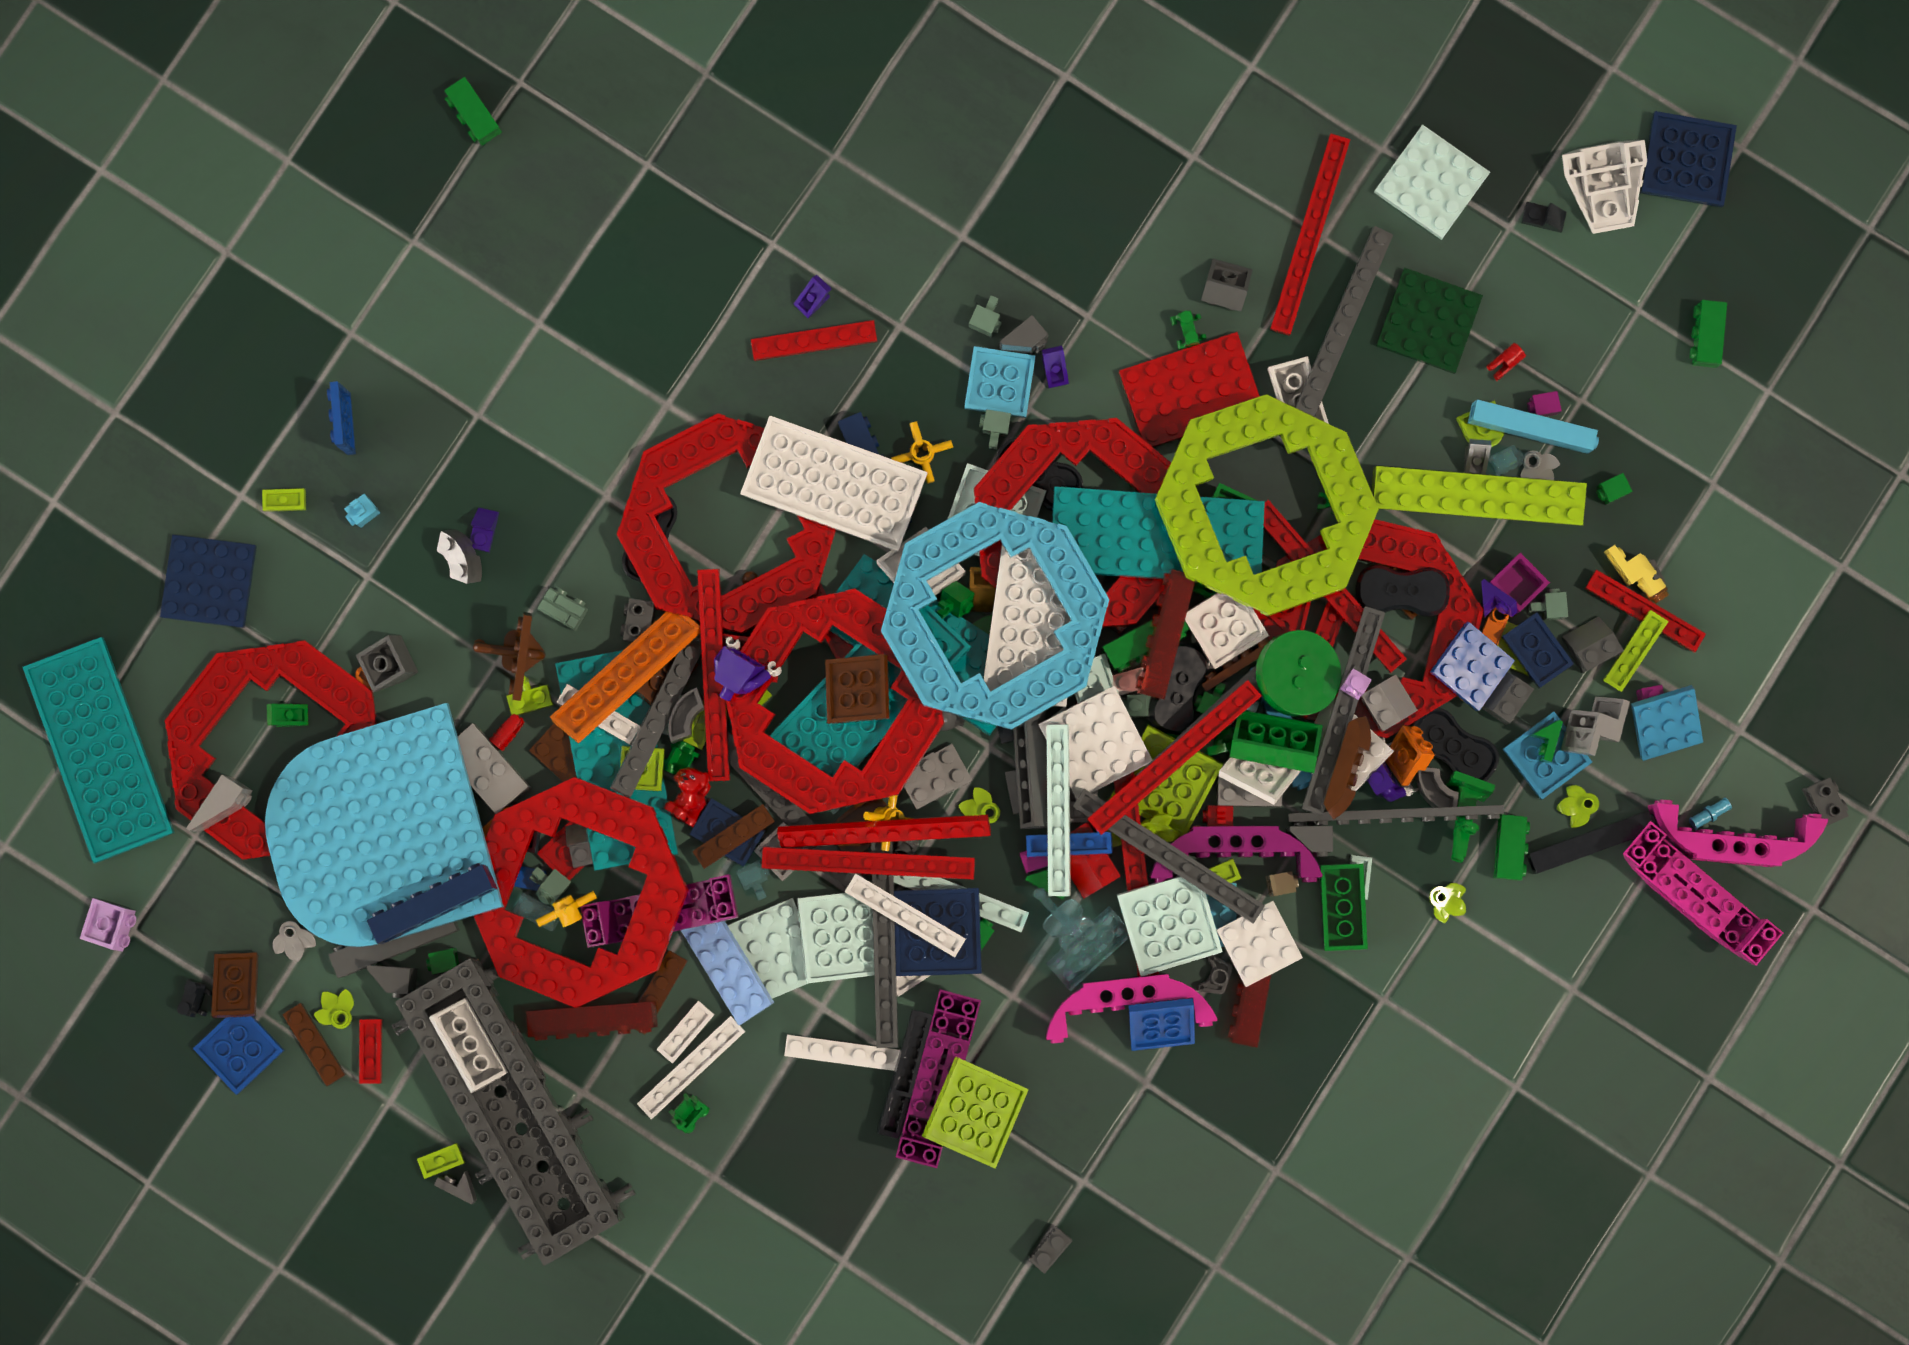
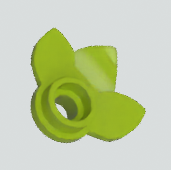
M1581 786L1566 787L1568 797L1560 801L1557 810L1564 815L1571 816L1570 825L1572 828L1581 827L1588 823L1590 815L1598 810L1600 805L1599 799L1592 793H1586ZM1591 800L1593 803L1592 807L1587 808L1584 804L1585 801Z
M974 788L973 799L959 804V808L965 816L986 815V810L992 809L994 814L989 817V822L994 823L1000 817L999 807L992 803L990 793L982 788Z
M1157 814L1151 819H1145L1141 822L1143 827L1166 842L1175 841L1180 837V832L1169 826L1172 820V815Z
M1449 883L1445 887L1436 886L1430 891L1429 900L1434 906L1433 914L1437 920L1446 923L1449 915L1462 916L1466 913V905L1461 899L1466 891L1464 886L1457 883ZM1442 893V900L1439 901L1438 895Z
M345 989L339 996L331 992H323L321 996L323 1009L314 1013L316 1020L323 1025L332 1024L338 1029L348 1027L352 1021L350 1012L354 1006V999L350 991ZM340 1014H343L345 1016V1020L343 1022H340L338 1020V1016Z

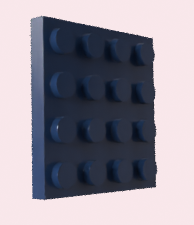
M1655 111L1652 117L1646 154L1647 164L1644 167L1643 184L1640 193L1723 207L1737 125Z
M172 535L160 617L245 628L257 546Z
M979 888L894 891V897L966 939L956 957H953L895 922L896 976L982 974Z

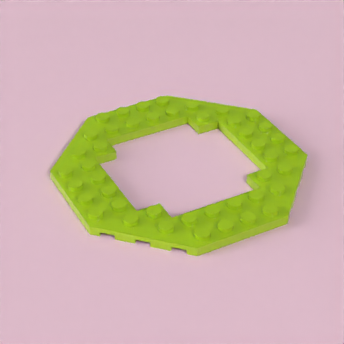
M1267 394L1191 419L1155 497L1156 505L1185 577L1206 585L1207 588L1219 594L1223 593L1240 604L1259 610L1260 613L1266 616L1345 589L1379 510L1347 432ZM1280 435L1288 454L1305 448L1308 449L1338 524L1320 530L1327 550L1254 575L1246 556L1226 562L1196 485L1211 481L1214 478L1207 462L1208 459Z

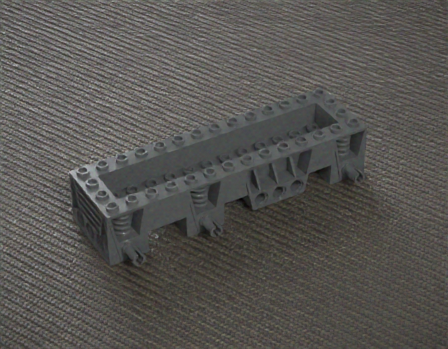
M468 959L397 1000L395 1003L404 1018L393 1023L392 1028L394 1030L401 1027L394 1031L397 1036H400L409 1029L412 1031L488 1166L475 1173L477 1178L486 1175L478 1180L479 1183L483 1185L492 1178L495 1179L528 1237L529 1242L517 1248L519 1254L526 1249L528 1250L520 1256L525 1260L527 1257L537 1253L543 1266L624 1219L625 1216L620 1209V1203L636 1195L634 1189L625 1193V1191L632 1188L630 1183L612 1192L604 1180L600 1181L580 1146L583 1142L577 1132L578 1128L593 1121V1116L589 1115L583 1119L584 1116L590 1113L588 1108L575 1116L570 1117L562 1106L558 1107L545 1084L546 1076L517 1024L508 1019L497 999L499 994L493 983L499 976L495 967L492 966L486 969L479 959ZM466 997L508 1070L507 1074L474 1093H470L429 1019L435 1013ZM498 1085L506 1088V1095L502 1098L495 1094V1089ZM518 1123H525L527 1125L526 1134L520 1135L517 1133L516 1126ZM540 1160L547 1161L549 1168L546 1172L538 1170L537 1164ZM560 1198H567L569 1200L570 1206L567 1210L559 1207L558 1202Z

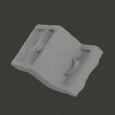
M1595 696L1591 712L1571 710L1561 750L1567 753L1595 756L1599 740L1619 742L1630 701Z
M950 744L936 753L932 752L923 757L904 788L918 810L973 780L953 744Z

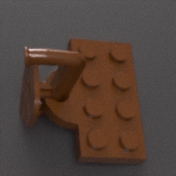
M523 612V617H518L517 630H511L505 635L504 646L487 644L482 639L476 640L473 644L475 652L502 655L503 667L507 671L515 673V679H510L509 694H512V700L521 701L525 672L546 656L543 648L530 633L532 613Z

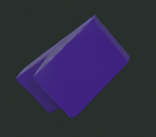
M815 275L794 302V305L807 318H810L830 298L828 293L831 291V288L818 275Z
M1062 345L1043 349L1042 362L1048 387L1053 388L1069 384Z
M478 507L471 522L473 529L470 540L475 550L490 553L499 512Z
M1483 579L1481 581L1484 617L1495 607L1502 614L1506 613L1510 617H1513L1518 612L1515 599L1487 580Z

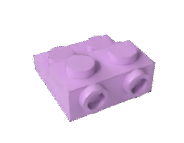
M92 898L80 939L123 952L124 948L130 943L128 934L130 928L136 923V911Z

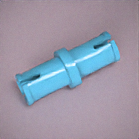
M1724 797L1714 805L1704 807L1702 812L1690 817L1689 822L1697 830L1710 821H1716L1718 816L1731 810L1732 805Z

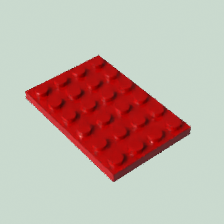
M1238 332L1119 370L1140 437L1152 447L1181 439L1191 419L1260 397Z

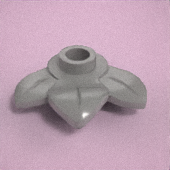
M1528 451L1522 459L1524 468L1520 476L1521 478L1554 481L1552 469L1557 468L1560 463L1551 454L1541 455L1538 451ZM1531 457H1535L1537 459V463L1535 465H1531L1529 463V459Z
M295 921L284 922L279 929V935L273 941L275 954L285 951L288 958L295 962H299L302 958L304 948L316 946L313 934L307 929L300 928L299 924ZM292 929L294 934L288 935L286 930Z

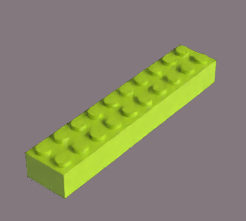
M1374 466L1371 492L1378 509L1580 526L1583 525L1587 483Z

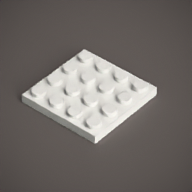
M1115 686L1038 724L1046 741L1048 724H1069L1070 787L1076 799H1078L1084 788L1092 793L1152 761Z

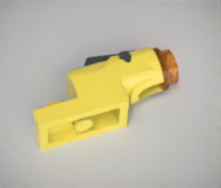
M1615 545L1604 552L1627 586L1637 581V586L1655 604L1669 595L1666 582L1655 560H1648L1640 553L1626 561V555L1623 550Z

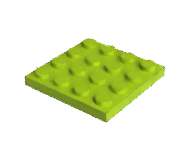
M1150 725L1146 727L1141 737L1152 760L1175 740V738ZM1198 751L1138 803L1140 816L1151 819L1157 814L1172 815V820L1169 826L1180 832V836L1187 834L1224 763ZM1145 765V766L1139 768L1138 770L1134 771L1135 777H1136V775H1137L1143 768H1145L1147 765ZM1114 789V791H1113V793H1112L1110 799L1115 795V789Z
M955 1057L922 1137L996 1169L1029 1089Z

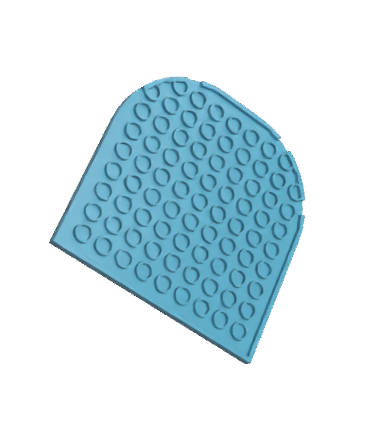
M448 703L316 743L289 762L277 778L271 790L266 808L265 830L268 848L278 886L286 906L298 922L314 935L326 941L344 946L365 947L378 945L367 922L368 919L372 918L373 913L382 909L385 912L392 908L391 905L400 900L406 902L411 899L410 895L419 891L424 893L430 890L429 886L437 882L443 884L449 881L448 877L459 872L464 874L468 872V867L477 863L488 866L498 889L395 939L504 907Z

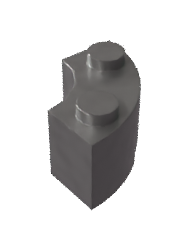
M456 529L440 532L437 552L442 554L448 561L450 578L466 584L480 582L482 578L480 556L476 555L472 547V541Z
M697 688L684 694L672 710L668 725L672 744L693 737L691 729L693 720L700 712L705 710Z
M1427 767L1425 771H1417L1415 774L1416 785L1419 788L1420 794L1433 808L1457 807L1459 792L1450 790L1444 785L1440 777V769Z

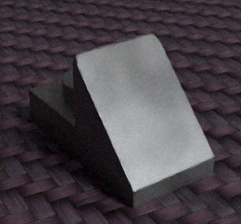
M1470 439L1469 446L1465 447L1464 473L1486 475L1492 446L1490 440Z
M579 824L566 826V845L570 849L573 868L593 864L587 828Z
M468 1170L464 1172L458 1184H456V1179L448 1175L437 1178L434 1186L470 1204L476 1202L477 1197Z

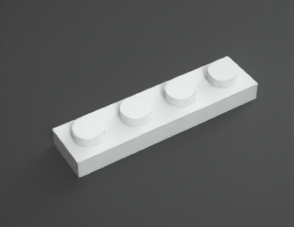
M567 684L557 703L563 705L579 690ZM615 711L598 725V727L630 745L640 728L638 724Z

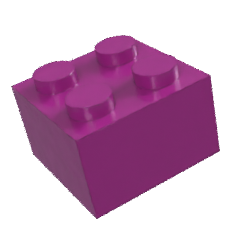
M1521 553L1516 555L1489 581L1517 601V613L1522 611L1550 583Z

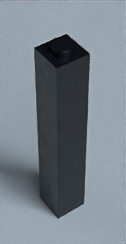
M1645 811L1527 854V859L1533 874H1538L1635 839L1650 821L1656 826L1657 822L1653 814Z

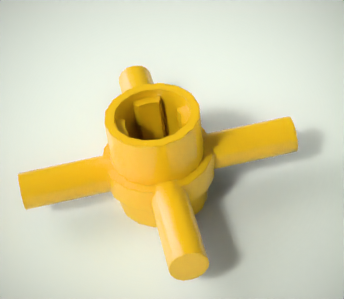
M912 422L909 425L914 443L910 448V452L891 457V459L900 463L912 460L914 463L922 465L923 471L928 473L926 482L929 484L935 482L930 466L935 453L951 449L953 444L949 440L932 445L930 442L922 439L918 423ZM923 447L924 451L928 450V454L921 458L917 457L918 448Z
M898 795L889 797L888 806L878 807L874 812H865L863 815L864 819L869 821L914 818L904 817L902 811L896 808ZM882 842L881 850L889 851L890 842Z
M594 891L576 900L573 899L572 895L563 897L552 904L554 911L536 919V922L541 927L559 918L563 927L571 925L582 919L578 908L597 899Z

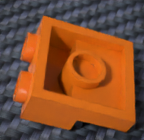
M1416 726L1401 727L1389 746L1394 752L1385 760L1402 786H1408L1418 770L1425 771L1435 756L1432 751L1433 745L1423 739V731Z

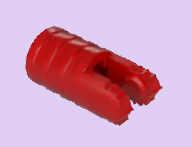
M1513 343L1489 363L1487 369L1489 371L1493 370L1502 363L1503 367L1493 375L1495 380L1498 381L1526 357V354L1519 345Z
M516 714L511 715L504 724L500 725L489 740L501 751H504L517 736L516 734L521 730V727H523L525 723L523 718Z

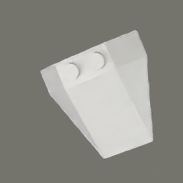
M1645 140L1617 141L1580 148L1563 154L1564 176L1591 232L1595 234L1634 226L1639 204L1640 187L1643 184L1644 167L1647 164Z

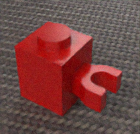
M1206 806V810L1202 811V823H1206V827L1233 826V806Z

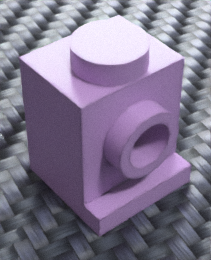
M1352 669L1340 690L1359 700L1372 679Z

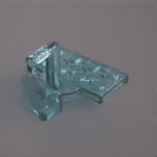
M1037 888L1034 891V897L1039 899L1051 913L1044 921L1043 928L1051 937H1059V945L1061 947V950L1046 964L1063 984L1072 991L1129 939L1126 925L1109 906L1092 920L1089 917L1083 916L1084 909L1076 900H1067L1058 907L1046 894L1045 889Z

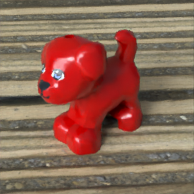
M688 767L680 769L673 779L677 782L681 792L673 802H666L663 809L693 828L697 823L700 812L706 805L705 796L708 794L711 786L709 783L710 776L706 772H700L695 768Z

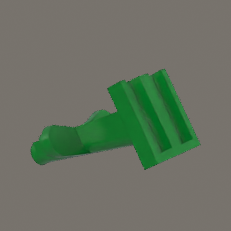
M1454 771L1445 782V785L1450 790L1459 792L1457 807L1476 806L1477 800L1484 802L1493 793L1495 788L1494 784L1458 771ZM1457 816L1453 830L1451 859L1459 863H1463L1466 857L1470 834L1475 835L1479 831V825L1473 823V820H1465V816Z

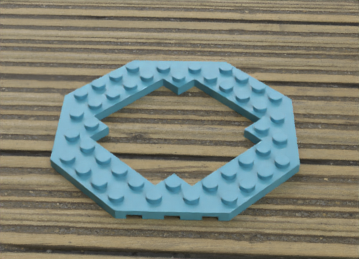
M978 502L905 543L881 633L923 706L1012 730L1087 686L1109 598L1067 526ZM1000 540L1010 558L1028 548L1031 550L1071 622L1054 631L1063 651L990 692L980 673L960 683L919 610L937 600L927 583L928 580Z

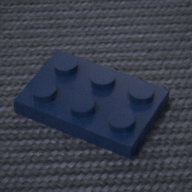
M1537 612L1502 636L1504 642L1538 689L1574 664Z
M711 798L690 835L706 843L743 817ZM762 830L725 856L745 867L766 831Z

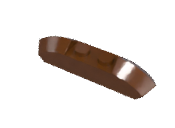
M1366 716L1355 718L1347 726L1323 803L1333 820L1349 807L1356 794V791L1351 790V788L1356 785L1358 779L1356 772L1358 766H1361L1364 760V754L1362 753L1363 751H1369L1371 744V730Z

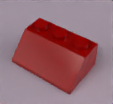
M1086 822L1070 833L1093 832L1089 823ZM1108 854L1070 855V877L1083 899L1121 877Z

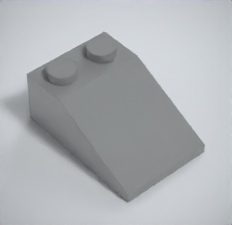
M221 775L186 829L193 832L204 831L238 811L243 806L245 807L252 798L250 794L253 790L233 777Z

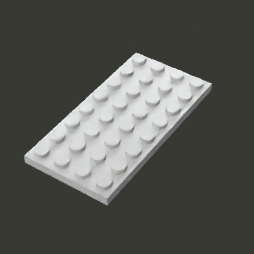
M769 416L740 494L899 552L928 473Z
M1002 544L983 679L990 692L1063 651L1054 631L1071 622L1029 548L1010 558ZM1067 698L1054 706L1066 708Z

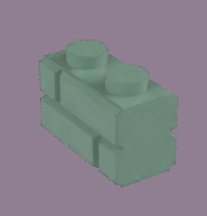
M556 587L555 590L549 588L539 604L538 610L577 631L588 612V609L584 607L586 603L576 597L573 600L566 597L567 592L559 587Z

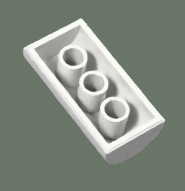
M1308 356L1267 368L1277 400L1294 408L1312 369ZM1321 401L1315 418L1328 423Z
M467 997L429 1017L470 1093L476 1092L508 1073Z

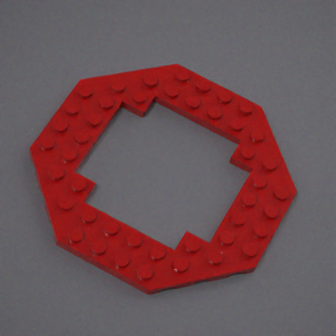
M717 413L643 451L632 490L624 509L623 518L617 531V537L656 609L700 621L698 585L695 587L691 585L655 516L673 508L664 489L737 451L746 468H750L765 428ZM797 515L804 530L786 539L795 558L722 595L723 629L743 634L756 627L767 608L808 600L815 596L837 529Z
M1118 418L1082 420L1068 423L1057 422L1043 425L1032 424L1022 431L974 487L975 504L981 502L989 506L1012 510L1059 454L1077 466L1090 451L1140 493L1157 494L1171 462ZM1000 540L979 552L981 578L995 589L1002 549ZM1120 576L1106 593L1109 603L1102 627L1136 624L1173 580Z
M1374 519L1359 555V560L1410 572L1426 567L1436 568L1447 576L1450 585L1448 605L1442 613L1438 614L1422 682L1401 677L1400 682L1418 711L1385 731L1380 732L1361 698L1358 700L1354 714L1358 718L1366 716L1370 729L1378 737L1387 739L1397 733L1402 726L1412 724L1457 696L1432 675L1430 671L1465 622H1470L1479 630L1484 609L1475 598L1471 588L1464 577H1462L1436 533ZM1322 535L1307 542L1308 546L1315 553L1327 550ZM1286 555L1277 561L1276 567L1293 561ZM1311 601L1273 615L1290 631L1304 630ZM1319 712L1307 715L1306 719L1315 721Z
M855 588L767 608L740 651L764 665V670H768L769 662L774 661L776 666L772 670H776L778 667H782L804 632L822 643L834 625L878 655H887L888 661L902 670L891 686V689L908 700L862 771L844 760L835 775L831 777L764 733L775 714L758 702L775 678L774 676H771L768 681L747 694L734 693L731 701L726 700L733 729L734 744L738 754L739 768L809 814L899 795L945 724L943 711L923 706L881 633L887 609Z
M305 640L216 653L165 719L168 735V752L172 768V784L175 792V809L192 820L215 784L207 779L204 774L216 758L200 747V745L250 680H253L264 690L269 691L281 675L345 723L337 736L377 724L373 691ZM244 806L204 830L243 860L271 856L266 838L265 822Z
M573 777L494 815L485 840L504 907L475 915L474 918L500 978L578 1008L659 970L689 890L683 881L674 854H672L665 833L658 822L654 807ZM561 818L635 846L629 868L647 874L618 954L598 948L591 967L518 938L517 935L524 917L505 909L534 832L538 831L554 837Z

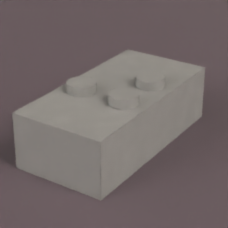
M472 723L458 736L470 784L495 814L506 807L512 806L532 788L477 725Z

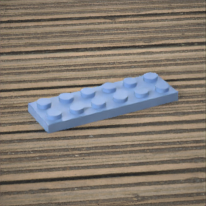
M725 921L681 930L738 1025H742L774 1003Z

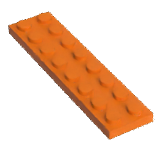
M665 612L550 716L552 722L579 744L701 633L700 625L690 617Z

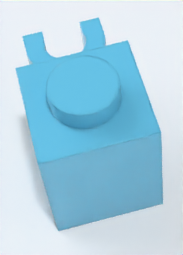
M366 494L349 503L350 505L344 508L348 513L345 517L352 526L356 524L360 528L380 514V511Z

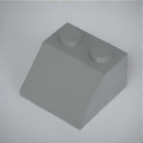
M1397 675L1378 684L1360 697L1380 732L1385 731L1418 711Z

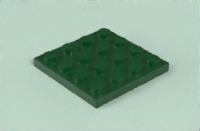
M1404 267L1376 346L1455 374L1483 295Z

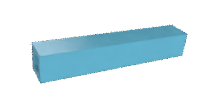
M1476 400L1471 405L1468 424L1586 454L1596 449L1599 442V437H1597L1598 430L1481 400Z

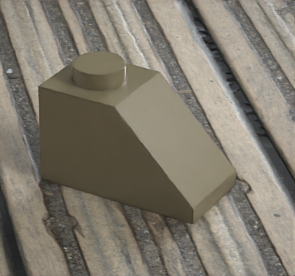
M1292 871L1265 876L1269 897L1294 893L1296 888L1299 887L1297 875H1293Z

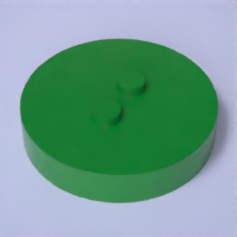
M1305 630L1290 631L1276 636L1262 649L1256 665L1257 685L1265 701L1276 711L1293 717L1306 716L1323 710L1336 697L1341 683V665L1335 650L1323 637Z

